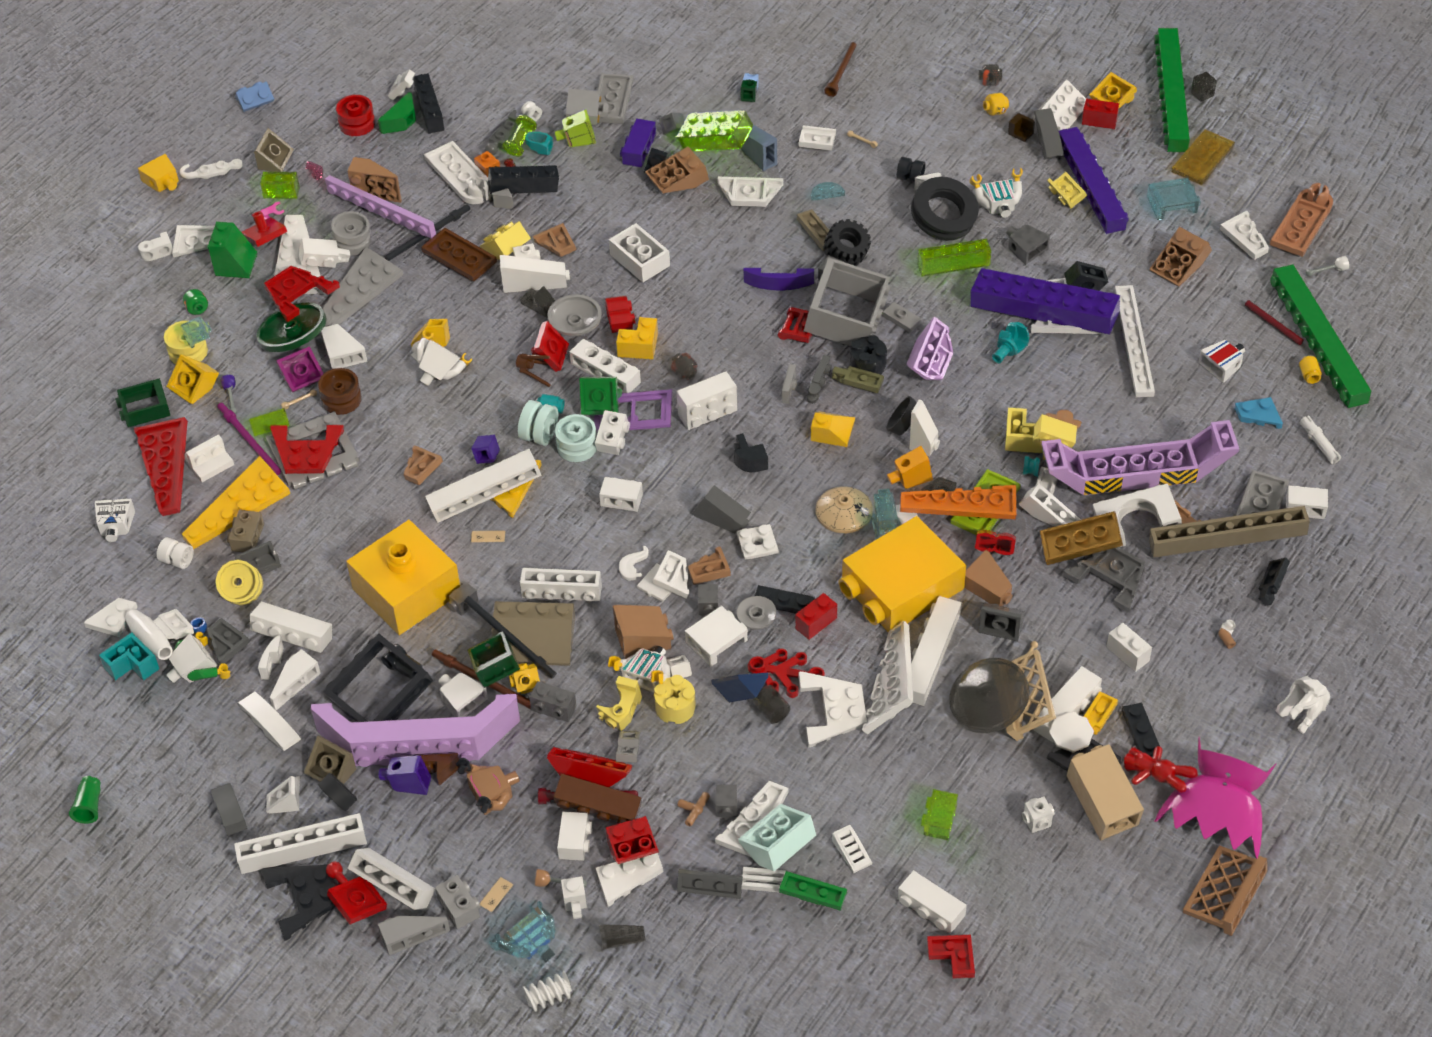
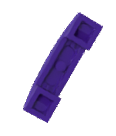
M743 268L744 283L760 289L785 291L800 289L814 284V269L797 268L796 273H761V268Z

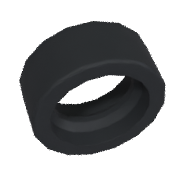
M328 773L318 784L320 789L344 811H347L357 801L356 796L331 773Z

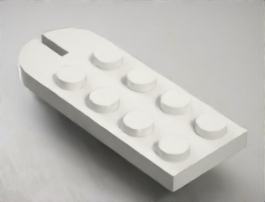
M453 141L424 154L428 164L464 202L480 204L484 202L483 198L487 201L492 197V194L489 192L488 177Z

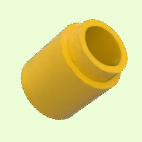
M1313 356L1304 357L1299 362L1304 380L1309 384L1319 382L1322 372L1317 358Z

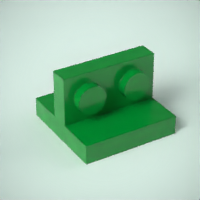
M617 377L579 378L581 415H603L605 410L619 413L618 398L622 396V388L617 386Z

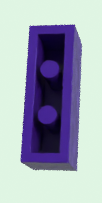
M636 118L634 125H631L630 134L626 136L625 145L620 150V157H622L624 165L643 167L656 136L655 121Z

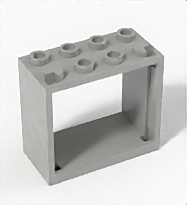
M828 257L810 306L804 331L851 346L855 340L873 335L871 333L875 334L879 324L876 320H880L883 309H880V307L884 308L887 297L884 295L888 296L891 286L888 285L890 277ZM827 287L876 302L869 324L821 309L820 305Z

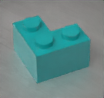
M132 632L99 655L104 669L115 680L132 669L144 681L160 669L156 656Z

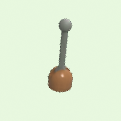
M537 869L535 886L544 887L549 882L561 883L563 879L553 878L547 871ZM583 879L584 887H586L587 882Z

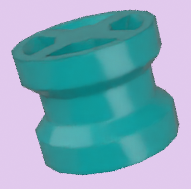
M1025 456L1023 475L1029 473L1038 476L1040 458L1030 459L1029 456Z

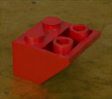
M646 816L606 827L607 842L612 857L617 864L659 853Z

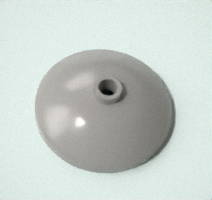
M578 294L559 298L548 310V322L560 334L567 336H580L591 332L599 325L602 317L601 308L594 299Z

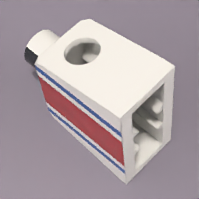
M1223 340L1202 349L1199 364L1224 383L1241 367L1245 348L1240 343L1233 346L1228 341Z

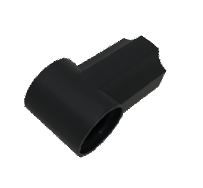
M394 644L395 647L407 655L403 647L399 644ZM387 651L381 657V661L388 669H396L409 679H412L417 674L390 651ZM407 655L410 659H412L415 663L422 667V664H420L419 662L411 658L409 655Z

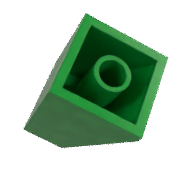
M216 221L208 244L215 276L250 278L258 254L256 249L234 223Z

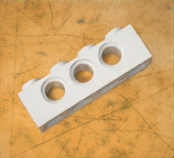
M582 339L570 351V362L572 365L593 377H617V386L622 388V393H631L641 383L640 370L597 347L592 342Z

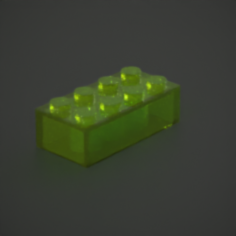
M746 110L689 113L676 137L683 149L689 147L692 151L741 149L753 127V123Z

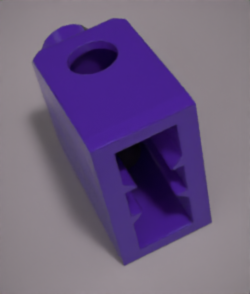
M420 755L394 757L390 759L388 768H380L379 780L389 781L396 792L427 795L431 776Z

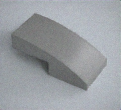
M620 731L616 762L637 763L640 732Z

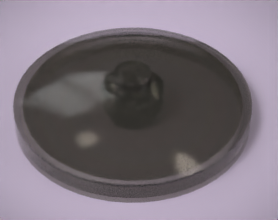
M1003 658L980 660L963 670L953 683L949 696L951 712L959 724L969 731L975 733L1000 731L1015 722L1023 713L1029 700V683L1023 671L1009 660Z

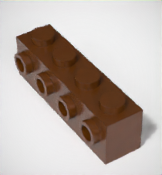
M561 774L554 794V803H557V806L563 809L574 808L577 809L578 813H588V815L591 813L597 815V818L609 821L611 819L620 824L637 819L642 797Z

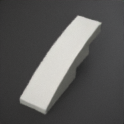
M256 692L238 702L241 709L250 715L252 721L263 730L265 736L283 751L301 740L299 735L281 715Z

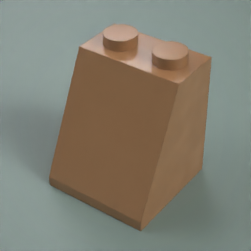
M613 606L615 631L625 659L636 654L640 649L653 651L656 646H661L665 650L671 649V640H674L671 628H667L668 619L666 613L662 614L660 606Z

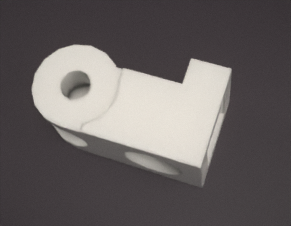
M167 232L160 233L161 237L151 241H143L139 244L138 249L144 261H152L172 254L173 247Z

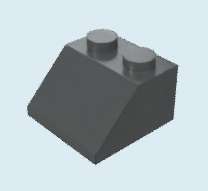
M985 603L981 608L979 633L1018 642L1025 611Z

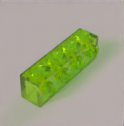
M987 239L918 249L917 265L921 277L990 266L991 248Z

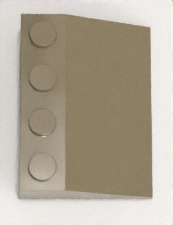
M495 601L493 617L538 657L544 658L547 661V665L570 666L575 626L573 603ZM492 627V637H493V636H495L496 634H498L499 632ZM510 643L518 664H533L530 659Z

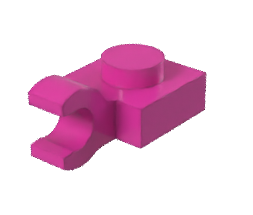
M280 201L260 210L265 220L270 218L269 214L271 213L281 215L285 212L284 210H276V206L281 204Z

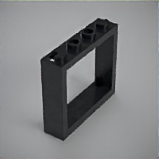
M379 633L368 642V645L361 652L355 655L349 665L344 667L340 674L323 691L332 703L355 722L368 721L339 698L338 695L384 647L417 674L373 721L397 720L433 682L427 671Z

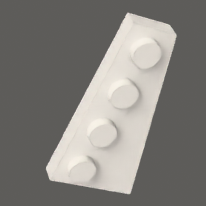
M769 781L756 794L753 801L743 808L740 815L729 823L727 829L715 838V843L751 857L739 843L738 839L779 804H783L788 794V788Z

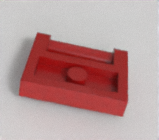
M790 307L787 311L785 323L778 332V337L782 340L792 339L809 343L812 334L804 331L809 311ZM798 317L794 329L789 330L794 318Z

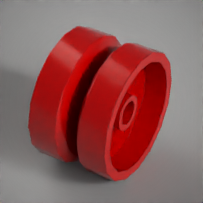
M349 95L337 103L338 123L340 130L345 135H366L375 127L373 105L366 96Z

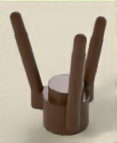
M524 353L517 356L516 367L520 368V373H524L548 387L551 386L550 383L528 371L533 368L534 363L548 365L545 361L537 359H549L550 356L528 355Z

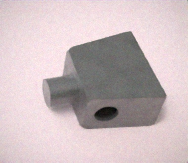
M1024 225L1019 230L1011 226L1006 232V235L1009 236V249L1025 265L1049 249L1050 236L1030 225Z

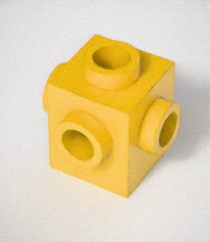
M518 664L520 670L509 676L511 688L515 687L516 691L521 692V694L532 692L536 683L540 682L537 667L535 664Z

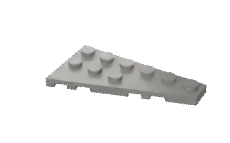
M365 247L339 284L340 288L334 291L322 308L327 318L324 327L341 324L402 277L403 270L368 247Z

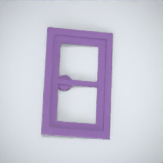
M672 389L622 393V396L618 398V403L632 402L631 415L628 417V422H630L629 430L671 427ZM662 399L661 419L639 421L638 416L635 415L636 401ZM594 415L596 433H598L603 415Z

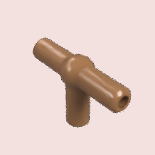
M703 792L696 804L682 799L678 801V807L691 811L685 820L687 826H692L698 815L703 812V807L710 798L709 793Z

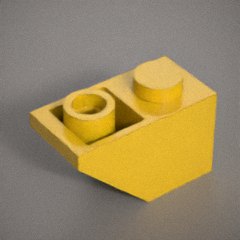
M429 319L415 334L411 342L412 347L415 342L421 340L422 333L426 330V336L429 337L433 333L432 340L443 347L447 346L450 340L448 319Z

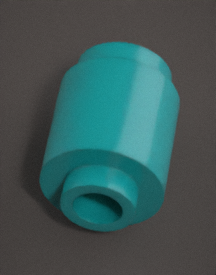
M542 394L537 399L543 406L545 404L556 406L558 413L562 414L564 411L565 399H561L559 396Z

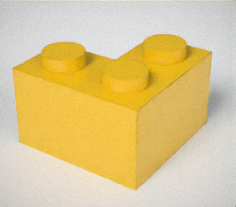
M639 317L637 330L619 329L616 341L617 356L654 359L658 337L657 318Z

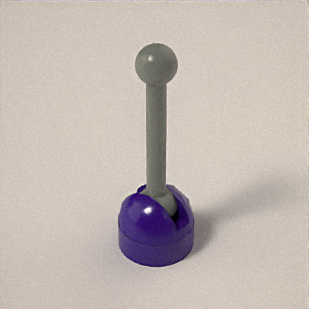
M224 375L220 379L221 386L228 391L229 410L236 413L237 410L234 407L231 391L236 385L235 377L233 375Z

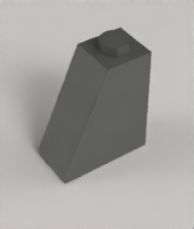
M714 485L692 515L732 533H736L739 528L744 529L749 522L747 518L751 512Z

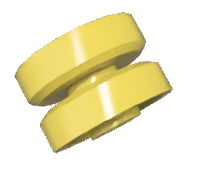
M180 321L172 324L165 331L164 341L169 358L174 364L177 363L180 354L200 362L207 356L206 340L203 329L198 323Z
M234 560L229 561L220 568L216 576V587L224 599L232 604L242 606L257 600L262 593L263 579L258 569L248 562Z

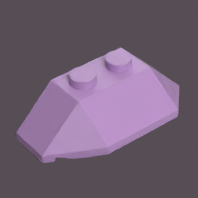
M933 317L914 344L906 365L925 380H942L953 355L952 343L948 334L949 327L936 317Z

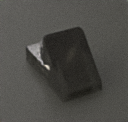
M543 286L538 292L531 288L520 298V302L522 305L548 318V310L555 302V299Z

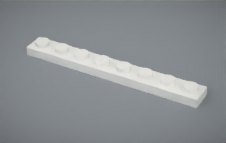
M1133 285L1115 286V294L1120 295L1119 317L1135 397H1154L1155 390Z

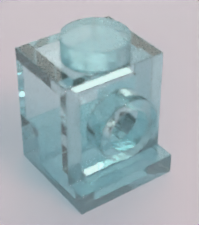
M201 316L181 325L184 338L191 348L195 347L194 344L210 338L209 332H212L209 323L204 322Z

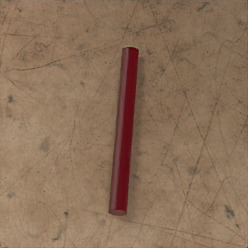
M1250 300L1246 301L1245 306L1295 343L1301 345L1304 342V339Z

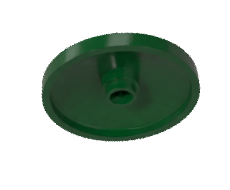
M309 302L293 304L299 308L300 314L289 322L285 320L279 310L273 313L258 328L256 337L260 346L269 352H285L308 343L323 330L327 318L322 307Z

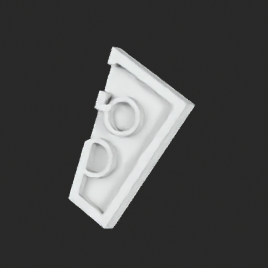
M177 225L172 251L173 257L208 249L215 226Z

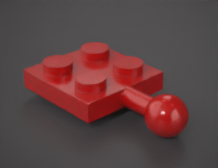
M333 861L327 865V875L330 878H336L340 884L328 889L327 896L350 925L386 910V901L372 883L361 876L348 881L343 875V867L339 862Z

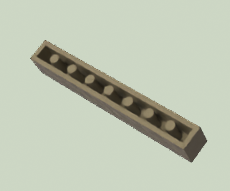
M1305 506L1150 528L1149 544L1154 558L1297 537L1308 534L1310 520Z

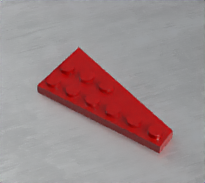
M185 417L134 428L147 474L151 480V487L155 493V500L162 516L180 513L188 424Z

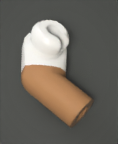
M1230 619L1221 625L1218 632L1219 637L1228 649L1236 645V642L1231 637L1236 624Z

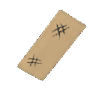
M505 530L472 531L471 542H505Z
M500 877L480 902V906L492 912L513 884Z

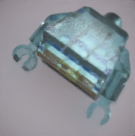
M538 901L536 908L529 906L530 913L504 934L503 940L499 934L494 935L497 942L489 941L493 950H501L507 954L522 959L527 958L528 960L539 954L545 963L556 955L548 946L555 938L554 917Z

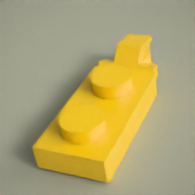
M1101 691L1083 716L1087 718L1095 735L1101 731L1118 704V699Z

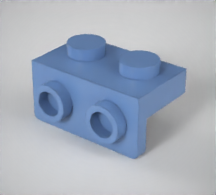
M267 81L264 83L257 82L249 88H240L235 95L243 112L274 102V97Z

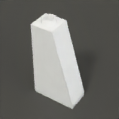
M500 255L504 293L567 288L566 280H570L569 270L565 269L564 262Z

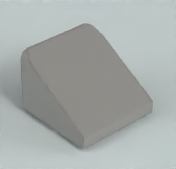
M509 189L492 193L494 207L513 209V200Z

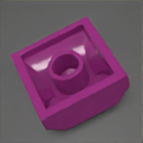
M310 346L276 360L280 374L284 377L292 393L318 382L324 374Z

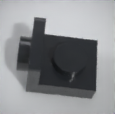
M651 148L644 173L666 160L668 153Z

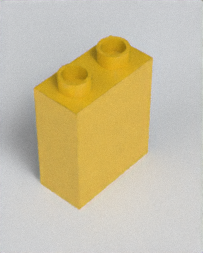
M915 516L842 560V578L838 580L841 592L847 599L852 600L856 598L863 605V613L872 625L880 623L889 632L902 621L908 624L929 611L932 603H936L939 596L949 599L962 591L965 585L966 564L918 516Z

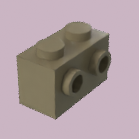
M238 511L237 517L233 519L232 531L227 536V542L230 543L231 550L234 552H245L257 546L264 526L261 512Z

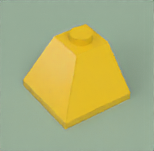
M180 354L166 387L190 404H194L213 388L219 372L205 363Z
M821 411L815 412L811 424V441L847 447L855 417Z

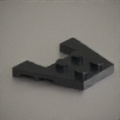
M328 864L261 869L267 889L286 882L290 883L299 910V914L278 921L284 941L289 940L292 937L291 935L299 929L306 928V924L316 917L319 919L336 907L327 896L328 889L335 887L333 878H330L326 873Z

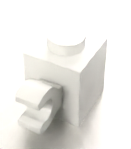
M582 876L561 880L565 910H572L573 919L582 918L581 909L587 908Z

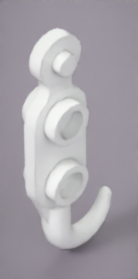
M234 159L229 163L218 161L217 163L202 165L198 170L186 173L185 169L190 167L187 164L181 167L180 175L185 179H209L210 177L225 175L230 169H240L243 163L240 159Z

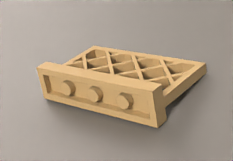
M1037 649L1002 666L999 663L991 666L1006 732L1016 741L1023 739L1024 733L1056 719L1040 652ZM1035 658L1032 668L1026 667L1029 660ZM1019 667L1015 676H1010L1009 670ZM1027 670L1030 672L1025 681L1019 679L1023 671ZM1034 674H1038L1040 677L1036 685L1030 683ZM1017 682L1023 684L1018 693L1013 690ZM1028 686L1034 688L1029 697L1023 696ZM1039 690L1044 693L1040 702L1034 700ZM1021 698L1027 700L1022 710L1017 707ZM1035 703L1038 706L1034 713H1028L1027 711L1031 704ZM1043 707L1048 709V715L1038 717ZM1025 715L1031 717L1028 724L1022 726L1021 722Z

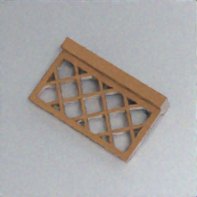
M1219 845L1183 908V913L1223 928L1225 934L1232 936L1268 871L1267 858L1259 856L1258 859ZM1221 854L1229 856L1232 861L1220 863L1219 858ZM1248 863L1251 864V867L1241 871L1238 864ZM1235 866L1237 872L1226 875L1224 868ZM1221 871L1223 877L1211 879V872ZM1240 877L1241 885L1232 887L1229 880ZM1226 882L1228 888L1217 891L1215 884ZM1211 886L1214 893L1203 896L1201 889ZM1231 893L1232 901L1223 903L1220 896ZM1217 898L1219 905L1208 908L1205 901ZM1202 902L1205 908L1199 911L1191 909L1193 904ZM1222 910L1224 916L1219 920L1212 917L1211 913Z

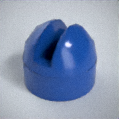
M198 617L190 622L195 634L197 632H202L203 634L206 632L207 624L204 618Z

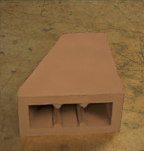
M985 550L966 570L964 588L990 604L1007 605L1013 596L1011 594L1012 584L991 554Z

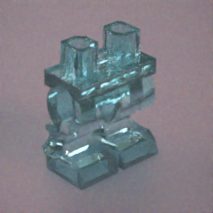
M880 489L878 494H873L875 513L872 515L871 520L873 530L875 531V540L895 529L896 523H898L894 497L890 489Z

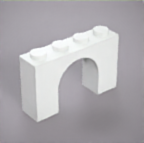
M1168 483L1093 504L1094 516L1113 511L1116 512L1123 546H1126L1120 522L1126 514L1132 511L1145 510L1151 512L1158 519L1160 527L1182 524Z

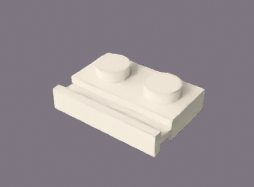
M803 125L799 147L832 151L836 129Z

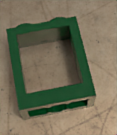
M160 378L117 390L118 397L115 400L118 409L122 408L119 414L121 420L126 421L128 428L171 416ZM153 396L158 397L160 404L131 412L127 410L126 404Z
M503 631L467 649L474 671L484 688L520 670L513 649Z

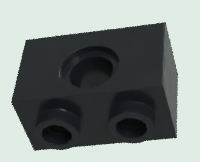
M1076 261L1064 273L1067 285L1100 291L1109 283L1105 268Z

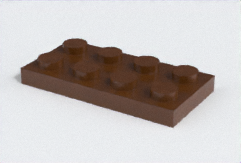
M443 228L421 247L423 253L473 282L497 262L496 256L447 228Z

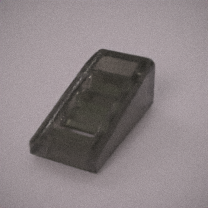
M599 925L603 949L645 941L644 926Z

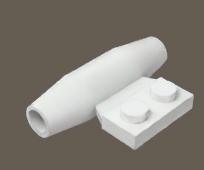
M136 609L129 610L125 615L130 631L161 660H166L172 655L173 650L168 639H182L188 634L194 633L193 626L177 609L158 615V618L154 621Z

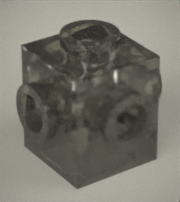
M1207 71L1193 77L1191 93L1200 102L1209 99L1215 95L1217 80Z

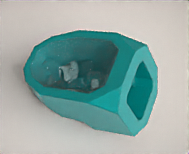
M530 132L525 135V143L531 150L537 151L538 154L550 155L553 148L552 136L543 132Z

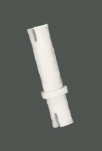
M1310 416L1303 417L1300 420V425L1307 431L1308 437L1317 444L1331 464L1337 463L1341 459V455L1323 435L1322 429L1313 422Z

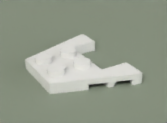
M799 672L800 692L822 691L827 725L806 727L808 748L816 746L817 743L824 740H831L832 737L839 734H845L863 727V724L867 723L861 684Z

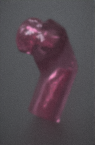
M308 161L306 169L313 171L312 176L314 179H321L323 177V167Z

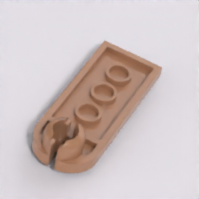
M1314 183L1308 189L1300 192L1270 241L1271 246L1301 257L1304 256L1333 206V198L1329 194V188L1324 185L1320 195V183Z

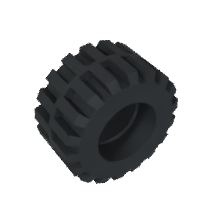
M842 219L838 223L835 222L824 240L825 255L857 266L863 261L871 245V236L867 234V228L864 229L863 224H857L855 220L851 222L850 219H846V221ZM840 240H848L854 245V247H847L843 245Z

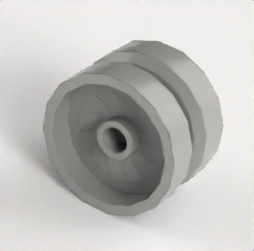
M349 211L338 214L331 223L332 240H336L338 248L349 250L350 256L359 255L365 247L369 248L371 243L370 225L366 216L359 212Z

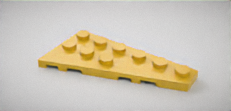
M259 456L182 533L183 539L195 549L232 528L233 519L237 517L239 510L260 512L288 496L290 490Z

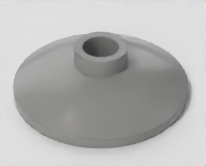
M748 597L739 604L737 618L747 628L763 629L771 625L775 620L776 607L771 600L765 597Z

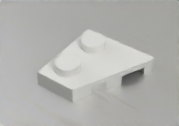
M668 550L652 583L687 599L689 589L687 588L686 558Z
M117 598L84 622L85 627L120 637L127 625L125 620L126 613L129 610L137 609L136 602Z

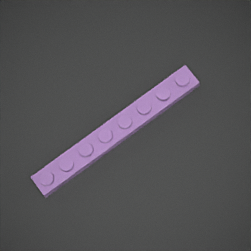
M330 175L325 178L327 190L330 194L341 197L396 224L405 226L409 230L416 231L423 236L433 238L436 235L432 221Z

